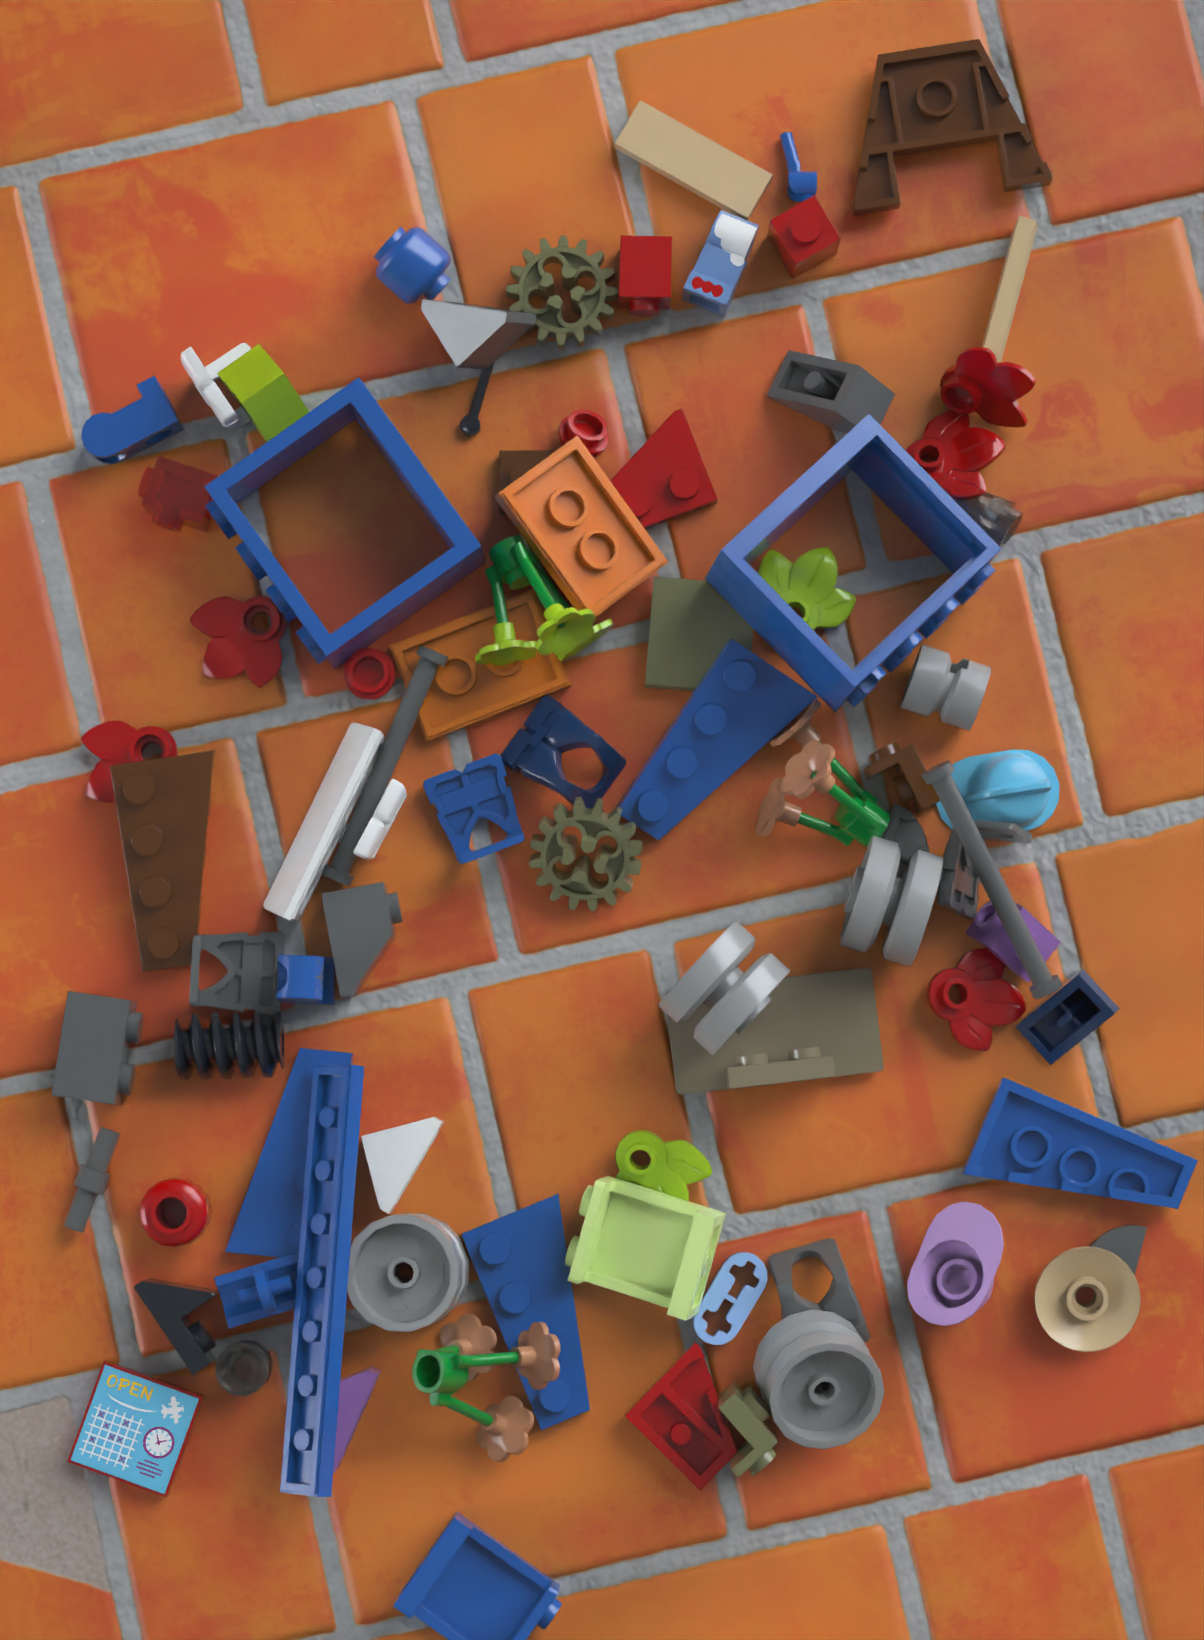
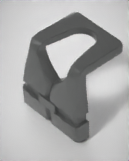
M974 820L983 840L1019 843L1032 842V834L1015 823ZM953 828L943 855L942 871L944 873L943 879L939 881L937 902L963 918L975 920L980 879Z
M248 932L195 935L192 942L190 1005L194 1007L199 1005L211 1006L239 1012L249 1009L260 1012L262 1015L273 1016L275 1012H280L281 1002L276 999L278 975L276 973L278 972V955L284 954L285 936L281 932H260V935L248 936ZM202 950H206L216 956L228 970V973L219 982L204 990L199 989V967Z
M827 1238L769 1256L768 1263L779 1294L782 1320L791 1314L811 1309L834 1312L850 1321L864 1342L869 1341L871 1337L864 1315H862L861 1306L850 1283L838 1245L833 1238ZM806 1257L819 1258L833 1277L828 1292L819 1303L811 1302L793 1290L792 1266L800 1259Z

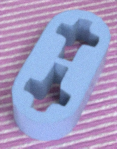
M737 1252L730 1255L723 1262L704 1293L699 1312L693 1317L694 1329L704 1342L711 1345H723L730 1342L741 1329L765 1289L768 1280L767 1269L763 1261L755 1254ZM747 1261L752 1262L755 1265L752 1273L758 1278L755 1286L752 1287L745 1284L736 1298L728 1294L735 1282L734 1276L729 1273L731 1267L734 1264L743 1267ZM727 1299L732 1303L725 1316V1319L731 1324L730 1328L726 1332L718 1329L713 1335L708 1334L705 1331L708 1323L702 1318L703 1313L706 1310L716 1312L723 1300Z

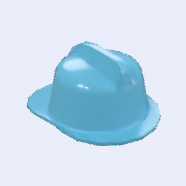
M1012 749L970 756L952 765L955 771L951 773V776L973 820L1015 823L1028 831L1041 826L1049 819L1058 804L1059 781L1054 768L1044 757L1030 750ZM939 801L936 806L941 819L953 830L954 827L941 801Z

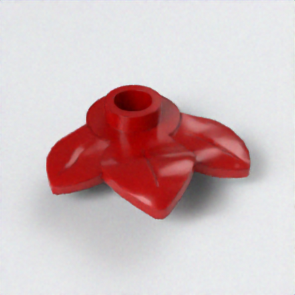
M973 347L960 353L957 357L956 366H952L944 372L940 380V396L943 403L957 413L970 414L976 412L984 421L993 425L1015 428L1025 427L1028 421L1016 399L1029 393L1036 384V379L1019 364L1011 362L997 363L994 353L989 348Z
M949 410L929 421L925 427L923 439L912 443L906 449V452L951 498L964 500L983 496L986 494V485L979 471L990 465L1005 450V442L988 429L980 427L969 428V414H961ZM925 458L937 459L935 462L926 463L922 461V459Z
M222 596L203 604L190 617L192 625L212 638L208 643L204 656V676L211 679H229L245 671L251 682L258 688H262L278 674L283 660L279 641L286 632L287 620L271 598L256 596L243 603L234 598ZM259 614H266L271 618L270 627L263 632L254 630L252 625L254 618Z
M120 720L107 721L89 729L81 737V741L90 752L101 760L96 764L89 778L86 796L100 802H115L110 766L145 760L143 751L151 743L160 745L161 756L159 758L178 755V747L175 739L163 728L146 726L136 730Z
M978 948L966 952L955 968L944 969L936 973L931 978L927 987V1001L933 1013L941 1019L948 1021L952 1036L960 1045L977 1051H988L990 1049L993 1034L992 1026L1013 1023L1025 1013L1027 1008L1020 991L1010 982L1001 979L1006 965L987 948ZM952 985L957 986L960 990V1000L956 1004L951 1002L948 997V990Z

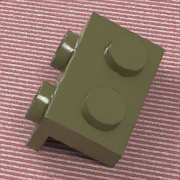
M734 1381L719 1394L718 1408L747 1440L737 1449L736 1455L730 1460V1470L738 1478L746 1470L754 1476L768 1465L776 1456L774 1449L778 1440L777 1428L768 1419L771 1415L764 1399L751 1385L742 1390Z

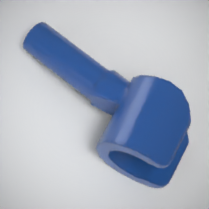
M785 132L780 135L787 161L788 198L795 202H803L817 192V172L800 171V161L792 132Z

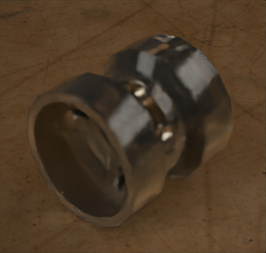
M242 1339L231 1344L219 1355L216 1362V1377L219 1384L227 1392L236 1396H247L257 1392L270 1379L273 1372V1359L270 1351L262 1343L253 1339Z

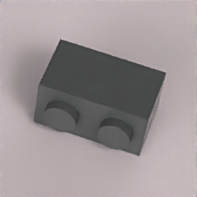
M68 991L51 1096L122 1105L123 1095H131L135 1079V1065L128 1064L131 1043H139L143 1028V1013L136 1012L137 1001Z

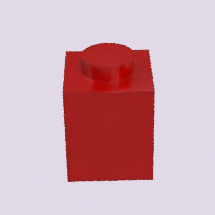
M815 195L771 219L767 233L769 241L792 279L835 256L841 240Z
M620 235L619 309H629V314L640 317L657 316L660 314V309L670 310L672 237Z

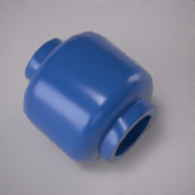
M400 227L374 256L379 262L376 267L377 278L406 304L416 303L423 296L428 300H434L451 280L444 273L450 265L451 258L449 253L420 227L411 228L407 232Z

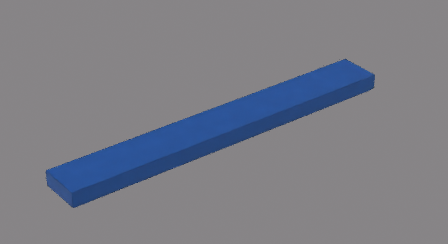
M313 1066L280 1484L281 1493L315 1497H331L364 1066Z

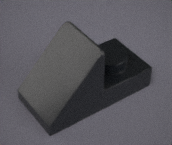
M151 1278L143 1280L134 1286V1289L192 1375L216 1360V1357L211 1352V1349L216 1347L212 1335L200 1320L192 1323L187 1315L219 1294L218 1290Z

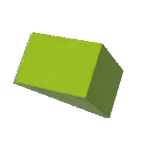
M260 344L217 373L266 442L309 413V410L284 372Z

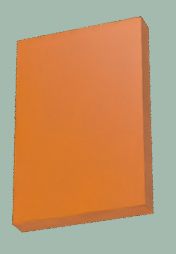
M578 436L574 437L494 496L577 611L590 609L595 617L668 563L665 556Z
M534 590L505 600L508 622H512L514 625L516 640L537 642L539 639L537 630L546 620ZM494 605L389 645L406 689L420 659V656L416 655L420 645L448 657L445 667L439 665L417 716L427 743L539 700L545 695H552L570 688L571 683L562 661L560 662L554 652L548 655H541L539 652H535L536 656L531 659L515 661L507 665L478 664L475 655L479 653V649L495 644L493 626L497 624Z

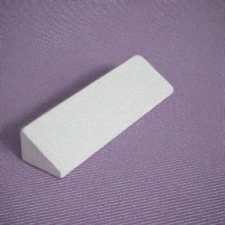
M352 723L349 726L264 901L263 907L266 910L295 924L300 921L322 876L325 864L327 865L384 743L386 737L382 731L359 723Z

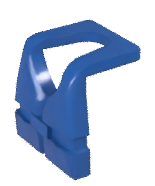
M496 753L466 764L463 773L453 769L426 779L423 783L430 804L434 803L439 812L436 816L449 838L457 861L460 864L468 863L524 841V833L517 817L511 787L506 786L504 779L507 773L501 755ZM479 817L496 823L507 832V836L503 840L476 850L469 848L471 832Z

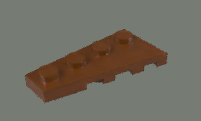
M215 750L110 766L142 972L191 965L193 937L199 934L201 893L206 859L208 816L210 815Z

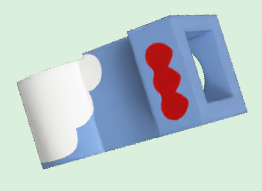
M721 210L710 230L694 269L691 270L684 285L682 300L725 317L746 268V260L755 241L759 225Z

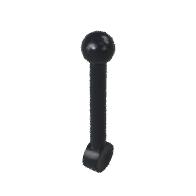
M494 362L487 369L481 370L469 415L462 418L460 422L462 433L468 437L476 436L481 430L478 417Z

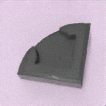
M894 803L890 812L889 824L881 838L899 844L901 851L900 862L906 864L909 857L918 849L929 853V847L925 833L914 815L906 808Z
M1138 1225L1116 1227L1100 1235L1089 1246L1102 1248L1114 1253L1130 1267L1135 1275L1147 1227Z

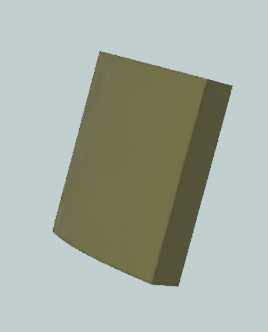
M654 577L645 688L694 692L729 638H732L752 652L754 629L707 581Z

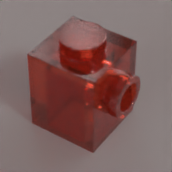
M158 456L155 467H147L144 471L139 485L138 496L143 497L141 505L149 514L153 515L152 523L175 532H181L183 525L207 533L212 516L205 505L213 499L204 486L218 476Z

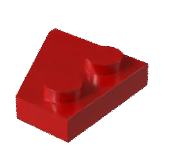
M682 408L675 410L610 480L645 530L713 505L718 501Z
M696 1342L624 1414L700 1491L737 1453L725 1416L718 1408L719 1398L702 1349Z

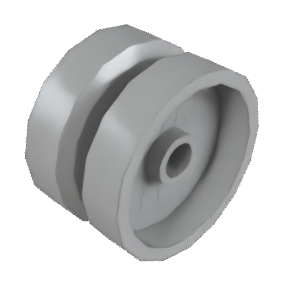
M872 836L861 866L856 868L844 907L846 916L840 935L839 946L865 953L874 945L882 924L886 926L881 948L883 958L910 967L916 957L929 920L941 877L944 857L918 849L909 857L901 878H898L896 874L901 856L899 844Z
M737 921L731 924L658 1004L677 1024L686 1022L705 1004L710 1011L694 1028L693 1039L712 1056L734 1032L739 1035L772 1000L768 995L791 971L772 953L761 955L744 973L738 966L754 949L756 938Z
M400 1213L372 1222L353 1240L350 1248L347 1292L351 1303L368 1322L387 1331L412 1332L443 1320L460 1304L469 1283V1258L462 1239L446 1222L426 1213ZM406 1263L412 1266L414 1274L411 1280L409 1277H400L399 1266L406 1265Z
M811 1309L791 1314L772 1326L757 1347L753 1363L756 1386L766 1402L767 1409L775 1424L785 1437L803 1447L828 1449L847 1444L864 1433L879 1414L885 1393L881 1371L853 1324L836 1313Z

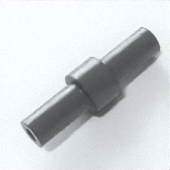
M100 1127L87 1164L80 1165L74 1185L78 1186L63 1226L78 1232H84L98 1194H104L110 1178V1174L106 1173L120 1133Z

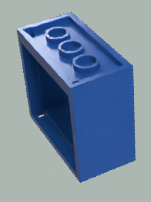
M359 377L204 486L213 499L205 505L228 540L236 534L240 537L242 543L236 546L235 549L258 581L268 576L273 585L266 589V592L287 622H291L296 617L299 619L303 627L296 631V633L316 662L320 664L327 659L335 670L346 663L352 654L370 646L485 564L482 546ZM356 419L450 550L332 634H329L239 509L237 503Z
M868 414L720 550L705 580L807 685L836 712L846 701L853 707L857 706L887 674L882 667L889 673L894 671L924 638L930 637L960 604L963 605L996 571L990 562L1000 552L1001 548L901 445ZM853 470L946 565L953 575L851 670L750 565Z

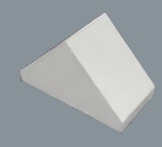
M431 1117L361 1136L379 1209L387 1214L393 1212L445 1123L437 1117Z

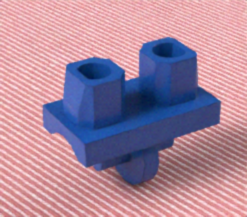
M299 1252L214 1277L229 1328L294 1309Z

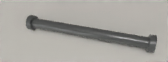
M422 645L419 646L416 655L420 656L418 664L331 866L325 864L322 875L347 886L351 885L354 878L350 874L357 858L353 851L385 793L439 665L445 667L448 660L447 656Z
M945 761L922 773L921 776L926 785L932 784L1033 984L1029 988L1033 998L1040 999L1060 989L1062 983L1058 975H1051L951 776V773L955 771L951 762Z

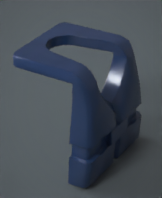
M549 695L541 698L525 720V729H519L501 753L504 766L518 774L521 771L526 778L554 790L573 806L575 798L581 797L585 808H593L597 798L602 799L626 765V759L613 746ZM576 748L593 749L603 765V774L597 785L585 790L568 782L562 770V753Z

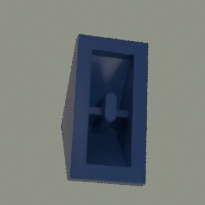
M1079 970L1068 976L1062 982L1060 989L1048 995L1015 1027L1043 1058L1052 1065L1113 1016L1120 1008L1084 970Z

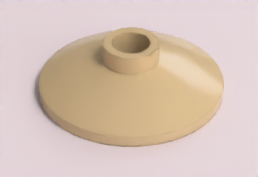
M1090 1246L1072 1248L1053 1258L1041 1272L1034 1294L1036 1314L1047 1334L1060 1345L1081 1352L1100 1351L1121 1341L1134 1326L1141 1302L1139 1285L1130 1267L1114 1253ZM1090 1287L1094 1290L1092 1301L1086 1304L1076 1301V1293L1080 1288Z

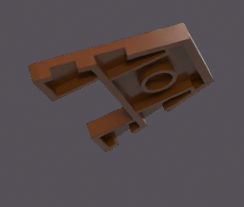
M979 39L878 54L852 208L854 216L899 209L901 202L893 157L995 141L1004 192L1049 186L1051 184V171L1046 162H1042L1032 143L1033 138L1025 123H1021L1009 101L1010 95Z

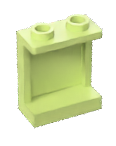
M611 1176L596 1180L594 1186L588 1185L579 1208V1215L585 1217L580 1236L575 1235L572 1238L566 1254L565 1265L571 1267L568 1281L575 1284L589 1282L668 1308L667 1315L685 1321L697 1315L726 1213Z

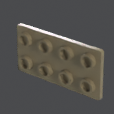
M870 968L785 977L768 995L772 1000L739 1035L734 1032L713 1056L693 1039L694 1028L710 1011L705 1004L686 1022L677 1024L667 1015L676 1092L680 1095L880 1072L884 1068L873 975Z

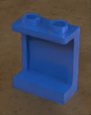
M456 1512L396 1598L393 1607L409 1618L413 1615L448 1640H526L536 1625L543 1630L547 1628L562 1603L555 1598L559 1593V1583L462 1514Z

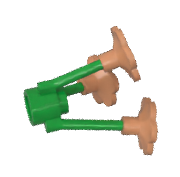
M815 699L769 741L772 747L781 745L786 740L796 739L803 749L801 753L793 755L788 760L785 766V778H775L772 781L768 794L763 799L759 809V819L755 827V835L761 837L763 835L768 836L774 824L780 821L793 827L798 823L833 836L845 846H849L855 839L867 847L872 836L879 838L882 836L889 824L890 814L876 804L878 799L866 791L835 758V749L827 743L822 744L819 741L821 735L810 725L812 715L821 706V703ZM831 771L850 790L851 795H848L835 784V778L831 775ZM814 789L821 794H830L841 803L835 814V820L840 822L839 826L802 813L801 807L785 801V794L789 796L795 795L798 799H805Z
M462 1315L456 1323H448L441 1328L440 1340L443 1345L442 1348L418 1350L417 1358L412 1368V1378L415 1386L420 1391L430 1393L429 1402L432 1406H445L480 1423L481 1428L477 1434L478 1445L487 1450L490 1459L496 1462H504L510 1454L518 1455L526 1449L529 1442L527 1433L534 1424L533 1413L523 1408L521 1399L515 1396H507L500 1404H490L483 1412L451 1395L462 1388L467 1381L476 1379L479 1373H487L495 1365L511 1364L513 1368H518L519 1373L523 1377H527L530 1386L534 1390L545 1389L548 1382L557 1380L560 1373V1365L557 1359L560 1354V1342L556 1335L549 1334L546 1323L542 1321L533 1322L529 1330H523L519 1334L518 1347H513L510 1352L494 1353L493 1349L497 1343L494 1330L488 1326H482L480 1320L475 1315Z

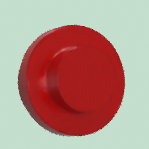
M585 409L576 410L561 421L557 432L562 446L578 436L593 458L605 451L609 441L608 427L605 420L599 414Z
M365 648L355 652L347 660L344 667L346 686L352 694L360 699L376 700L382 698L392 689L395 682L396 671L392 660L387 654L378 649Z

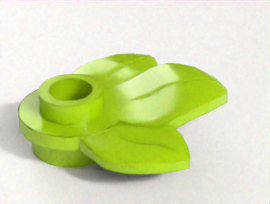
M823 547L810 550L800 556L794 564L781 553L772 549L767 552L760 564L758 574L790 607H797L801 610L803 620L813 630L816 628H835L847 620L851 614L856 597L848 591L835 588L838 578V565L835 556L829 548Z
M636 1130L628 1133L621 1139L616 1149L615 1160L619 1172L615 1178L689 1201V1191L686 1185L704 1180L712 1175L713 1172L707 1158L694 1145L685 1140L664 1142L658 1135L647 1130ZM636 1150H644L649 1154L651 1162L644 1166L638 1165L633 1161L632 1153Z

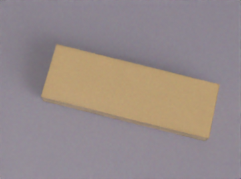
M641 100L615 142V149L728 213L747 221L773 177L771 173Z
M1022 216L1018 217L1012 231L981 346L989 348L994 353L997 363H1000L1003 357L1038 224H1036L1037 220Z

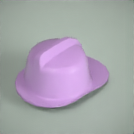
M965 1201L949 1205L936 1215L926 1232L909 1274L907 1291L908 1300L915 1313L928 1323L940 1326L960 1324L973 1316L991 1297L994 1277L1001 1262L1004 1241L1001 1226L994 1214L982 1205Z

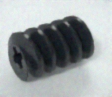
M254 1012L249 1027H244L239 1013H233L228 1028H223L218 1013H212L208 1028H202L197 1014H191L187 1029H181L176 1018L174 1056L179 1078L181 1080H189L196 1065L201 1079H210L216 1064L223 1079H231L236 1064H238L243 1078H252L257 1063H259L265 1078H273L278 1063H280L282 1069L284 1068L285 1036L281 1012H275L270 1027H265L260 1012Z

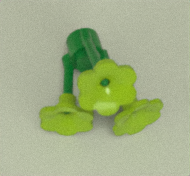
M522 535L506 538L490 549L489 556L493 566L487 568L484 572L491 585L497 624L493 626L495 644L479 649V653L475 655L478 664L507 665L515 661L531 659L536 656L535 652H539L541 655H548L554 652L561 662L587 648L592 642L604 636L609 631L608 629L614 625L611 619L593 625L596 617L592 610L582 609L577 611L575 608H570ZM504 583H508L509 588L512 590L531 584L546 609L544 617L547 621L537 630L539 637L537 642L516 640L514 625L512 622H508L503 591Z

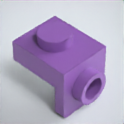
M989 901L979 909L975 920L967 929L966 934L974 941L985 946L1012 972L1029 983L1030 978L991 901ZM1016 903L1046 962L1061 942L1023 906Z

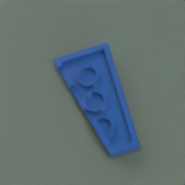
M729 638L616 807L622 809L621 816L630 822H634L637 827L660 840L818 696L732 638Z
M306 1048L299 1049L225 1252L270 1257H283L299 1252L313 1066L352 1065L353 1053Z
M1001 1077L961 1174L1178 1209L1198 1160Z
M558 1193L461 1234L509 1352L513 1347H518L519 1334L523 1330H529L533 1322L542 1321L546 1323L549 1334L556 1335L560 1342V1354L557 1358L560 1365V1373L557 1380L548 1382L545 1389L534 1390L530 1386L527 1377H523L519 1373L518 1368H516L541 1430L590 1410L572 1283L568 1281L570 1269L569 1266L565 1265L567 1248Z

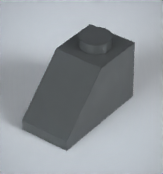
M788 350L767 396L836 431L848 433L868 414L881 424L895 393L859 365Z
M384 882L321 894L340 997L344 999L355 997L396 937L394 924L403 922L398 893H388L387 885Z

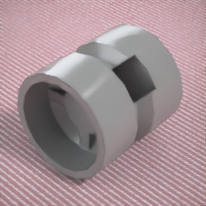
M922 644L911 670L900 708L926 717L936 711L940 713L943 723L970 731L988 684L991 667L965 658L955 664L952 663L948 652Z

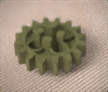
M566 235L560 236L558 247L551 248L545 238L540 239V253L537 255L527 249L522 251V258L526 265L525 268L512 266L510 269L511 277L519 282V284L506 286L508 298L519 300L511 305L509 310L536 314L535 325L524 335L536 329L538 331V345L543 346L549 337L556 338L558 350H564L566 339L572 337L579 347L585 346L584 333L588 330L599 337L603 333L599 318L612 320L614 317V309L605 302L618 300V288L606 286V284L615 279L614 269H600L604 261V253L600 250L588 256L587 241L584 239L577 244L575 249L568 247ZM549 263H558L562 267V285L566 291H571V308L574 312L581 314V318L576 323H567L562 318L563 302L559 295H554L552 274L544 272V267ZM582 277H590L596 282V285L591 290L585 291L584 288L577 286L578 280ZM535 295H540L541 298L546 300L548 299L546 306L542 309L531 307L529 300Z
M576 797L573 810L568 811L561 803L556 804L553 812L555 821L549 817L542 816L538 828L543 834H533L530 842V847L539 852L531 855L529 866L531 868L543 869L537 876V886H545L550 883L553 886L550 900L554 902L564 894L569 897L568 903L571 910H575L579 900H587L590 911H596L598 900L602 897L611 906L616 904L618 898L616 888L629 893L633 886V880L628 874L639 875L642 862L633 857L641 854L643 844L639 840H629L635 833L636 824L634 822L623 825L619 823L622 813L620 807H616L609 814L603 812V799L597 798L593 808H585L582 798ZM574 826L580 830L582 834L580 847L585 853L594 851L598 840L603 836H611L617 841L615 847L610 848L611 845L604 843L596 851L593 866L596 873L604 874L605 872L608 875L606 881L598 882L591 877V860L586 855L577 858L576 864L570 872H561L556 868L555 863L558 861L565 865L571 864L575 860L579 846L576 836L568 834L567 837L564 834L563 830L566 827Z

